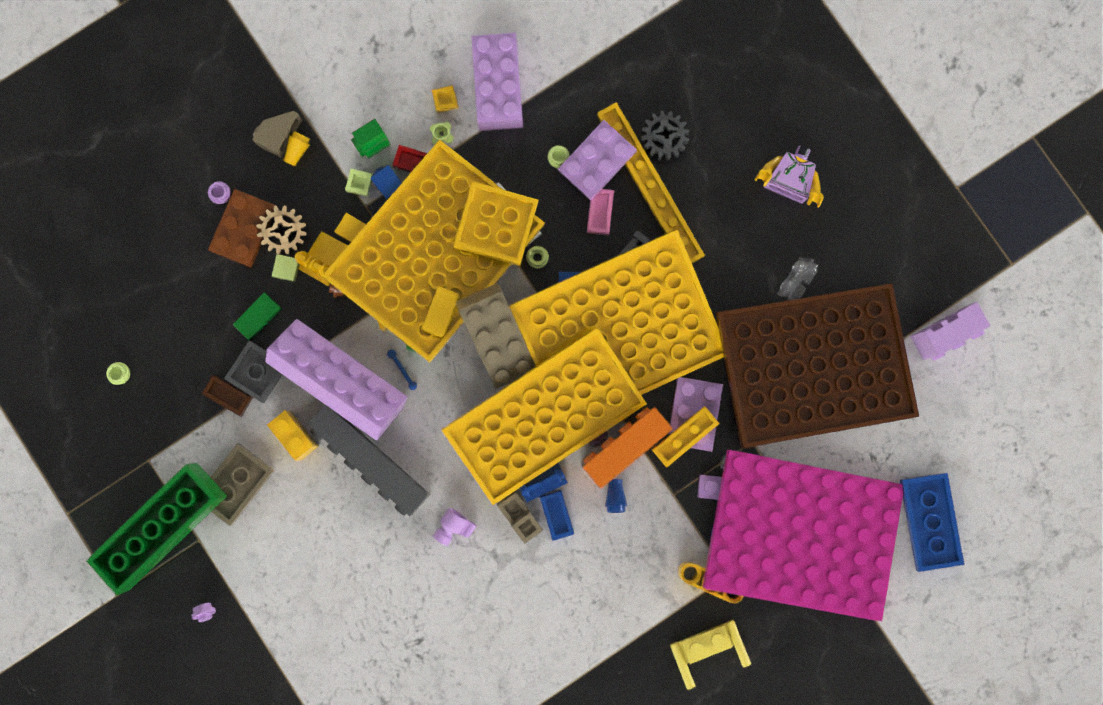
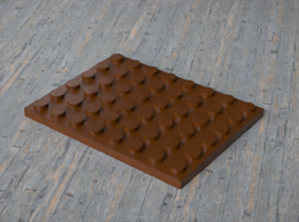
M892 283L716 313L741 448L920 417Z

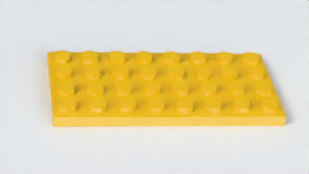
M595 327L443 427L442 432L492 505H494L647 403L599 329Z

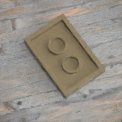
M237 443L211 476L212 480L227 495L211 512L229 526H233L274 473V470L240 443Z

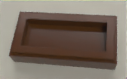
M212 375L201 393L241 417L253 399L246 392L216 375Z

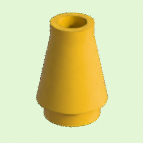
M293 131L292 135H289L283 161L296 166L301 156L310 146L308 144L310 138Z

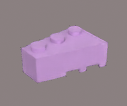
M975 302L910 337L923 360L932 358L934 361L946 355L945 352L950 349L955 350L965 345L964 341L972 338L973 340L985 334L984 330L991 325L979 304Z

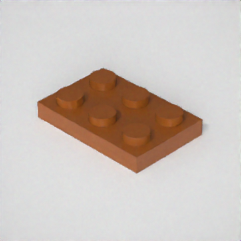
M234 189L208 250L252 268L262 245L261 242L264 240L263 237H257V234L262 232V230L258 229L256 225L263 224L259 217L263 216L266 218L268 215L265 210L268 209L272 213L276 205ZM272 219L268 222L266 229L269 228Z

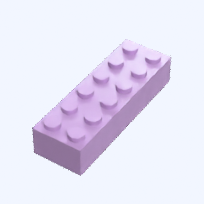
M298 319L267 348L265 361L267 364L376 441L403 410L408 398Z

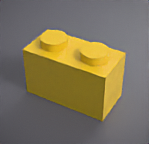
M284 410L267 424L295 461L303 460L319 447L292 411Z

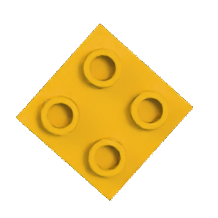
M321 231L308 253L301 251L295 254L296 262L300 264L298 269L329 286L330 283L322 275L348 245Z

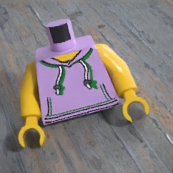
M798 146L795 154L786 152L783 157H775L764 165L754 179L755 181L762 179L764 181V188L802 204L808 199L807 205L810 206L813 201L817 203L819 208L824 199L821 193L819 176L815 171L816 165L807 160L810 149L804 146Z

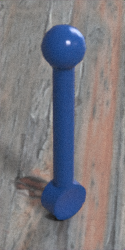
M389 350L387 356L393 359L409 383V389L415 390L417 383L411 380L397 359V353L394 350Z

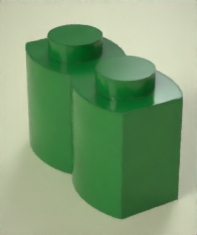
M375 118L353 131L354 138L350 139L361 157L366 155L368 159L391 145Z

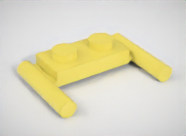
M729 620L724 624L670 644L687 689L695 687L687 665L688 663L692 664L732 648L733 645L742 666L747 667L751 665L734 620Z

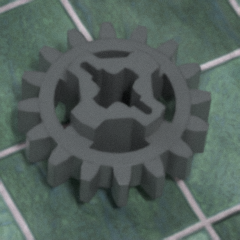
M663 111L660 112L659 117L652 114V121L646 120V127H642L641 133L644 136L641 137V142H647L644 145V150L651 149L650 156L652 157L656 153L658 154V160L665 156L668 161L671 154L677 158L679 151L684 152L686 148L683 144H688L689 138L685 137L690 132L688 129H684L687 124L686 121L680 123L681 116L672 117V111L669 112L668 116H665ZM659 124L658 129L651 132L652 128ZM662 133H665L666 136H669L668 139H665ZM679 139L678 144L672 148V142Z

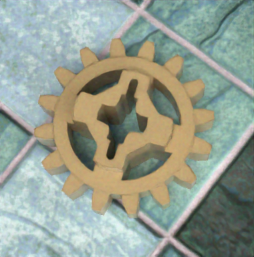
M274 206V212L272 213L268 209L265 210L268 216L266 218L260 216L259 218L263 224L256 225L258 229L262 230V232L257 234V237L264 238L261 242L262 246L268 243V251H272L275 248L278 255L281 250H285L286 254H289V248L291 247L296 251L297 246L295 244L304 243L300 236H306V232L301 231V228L306 227V224L299 223L302 216L298 215L295 217V209L287 212L286 206H283L282 211H279L277 206ZM282 215L291 218L295 223H287L283 220ZM274 217L275 223L271 228L266 229L268 222ZM282 224L284 228H291L285 231L284 236H281L280 233L274 232L278 229V225ZM297 231L295 239L289 243L288 238L290 234ZM269 237L279 239L281 245L274 244L269 240Z

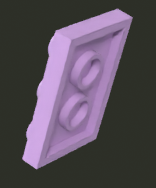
M603 120L558 168V171L588 199L592 200L637 152V149Z
M683 377L677 378L670 426L673 429L668 435L703 406H706L717 420L723 384ZM716 427L691 448L712 452Z

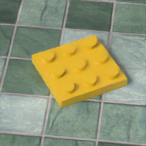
M473 181L454 242V248L520 266L539 200Z

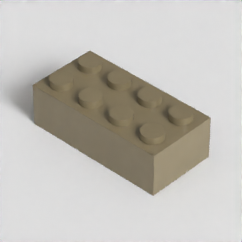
M498 283L456 302L459 313L495 389L515 381L536 367Z

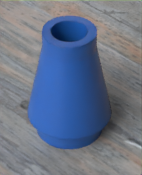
M612 479L609 482L605 502L608 513L625 512L627 502L622 479Z

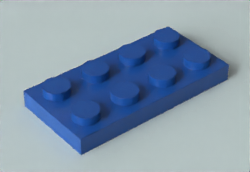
M948 473L901 479L900 484H902L903 501L916 571L922 572L965 565Z

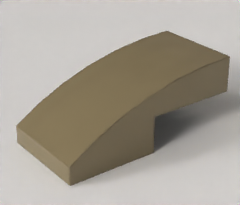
M516 491L497 503L498 508L524 544L543 531Z

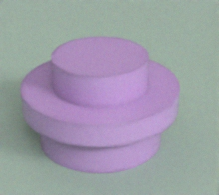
M215 182L209 187L208 196L214 203L223 204L229 200L231 190L226 183Z
M211 603L198 605L192 609V619H198V622L207 621L212 618V614L216 610L212 607Z

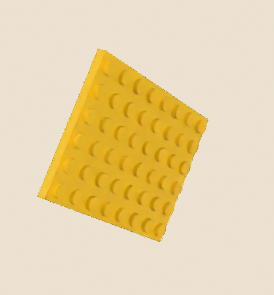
M441 140L433 146L322 275L324 279L429 363H431L464 323L456 305L444 338L421 329L437 287L439 286L460 294L459 301L496 284L512 265L454 248V242L472 182H478L499 189L502 188ZM534 215L526 247L545 225V222L536 215Z
M676 229L508 305L535 366H538L597 327L641 395L724 357L719 328L680 234Z

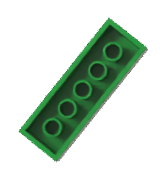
M198 463L186 464L93 553L86 562L116 596L127 592L213 511L227 495Z

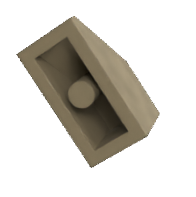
M291 111L263 120L261 125L257 126L254 130L253 141L259 147L282 158L287 148L289 135L291 136L293 131L296 132L302 118L297 112Z

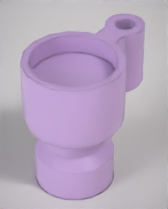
M448 508L441 518V528L435 531L433 537L441 544L448 546L453 534L470 537L477 525L458 511Z

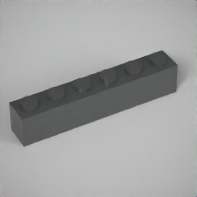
M324 405L307 424L312 428L310 433L319 440L323 438L328 443L327 448L335 455L341 454L345 458L343 462L350 469L360 471L362 473L360 477L368 485L374 484L379 489L378 494L387 501L391 499L396 504L394 508L403 516L406 514L409 516L413 515L431 495L353 424L327 405Z

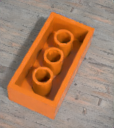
M648 407L644 408L635 416L637 418L636 422L633 424L630 422L626 423L618 430L620 434L615 439L612 437L608 438L600 445L602 447L600 452L597 454L591 452L583 459L585 464L582 468L600 489L673 429L655 407L650 410Z

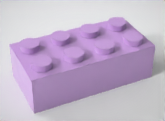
M516 33L471 36L479 131L523 128Z

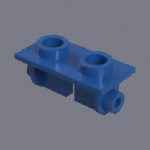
M559 463L520 487V491L526 502H529L568 482Z

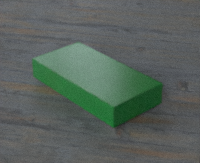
M263 293L233 326L251 341L282 308L266 293Z

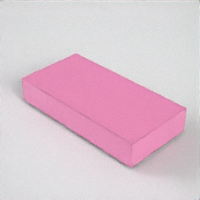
M601 189L590 200L587 233L609 235L614 190Z

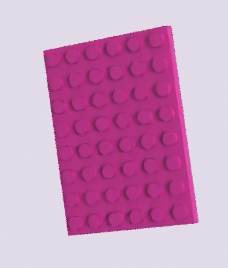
M727 450L702 587L709 590L882 622L903 499L902 484Z

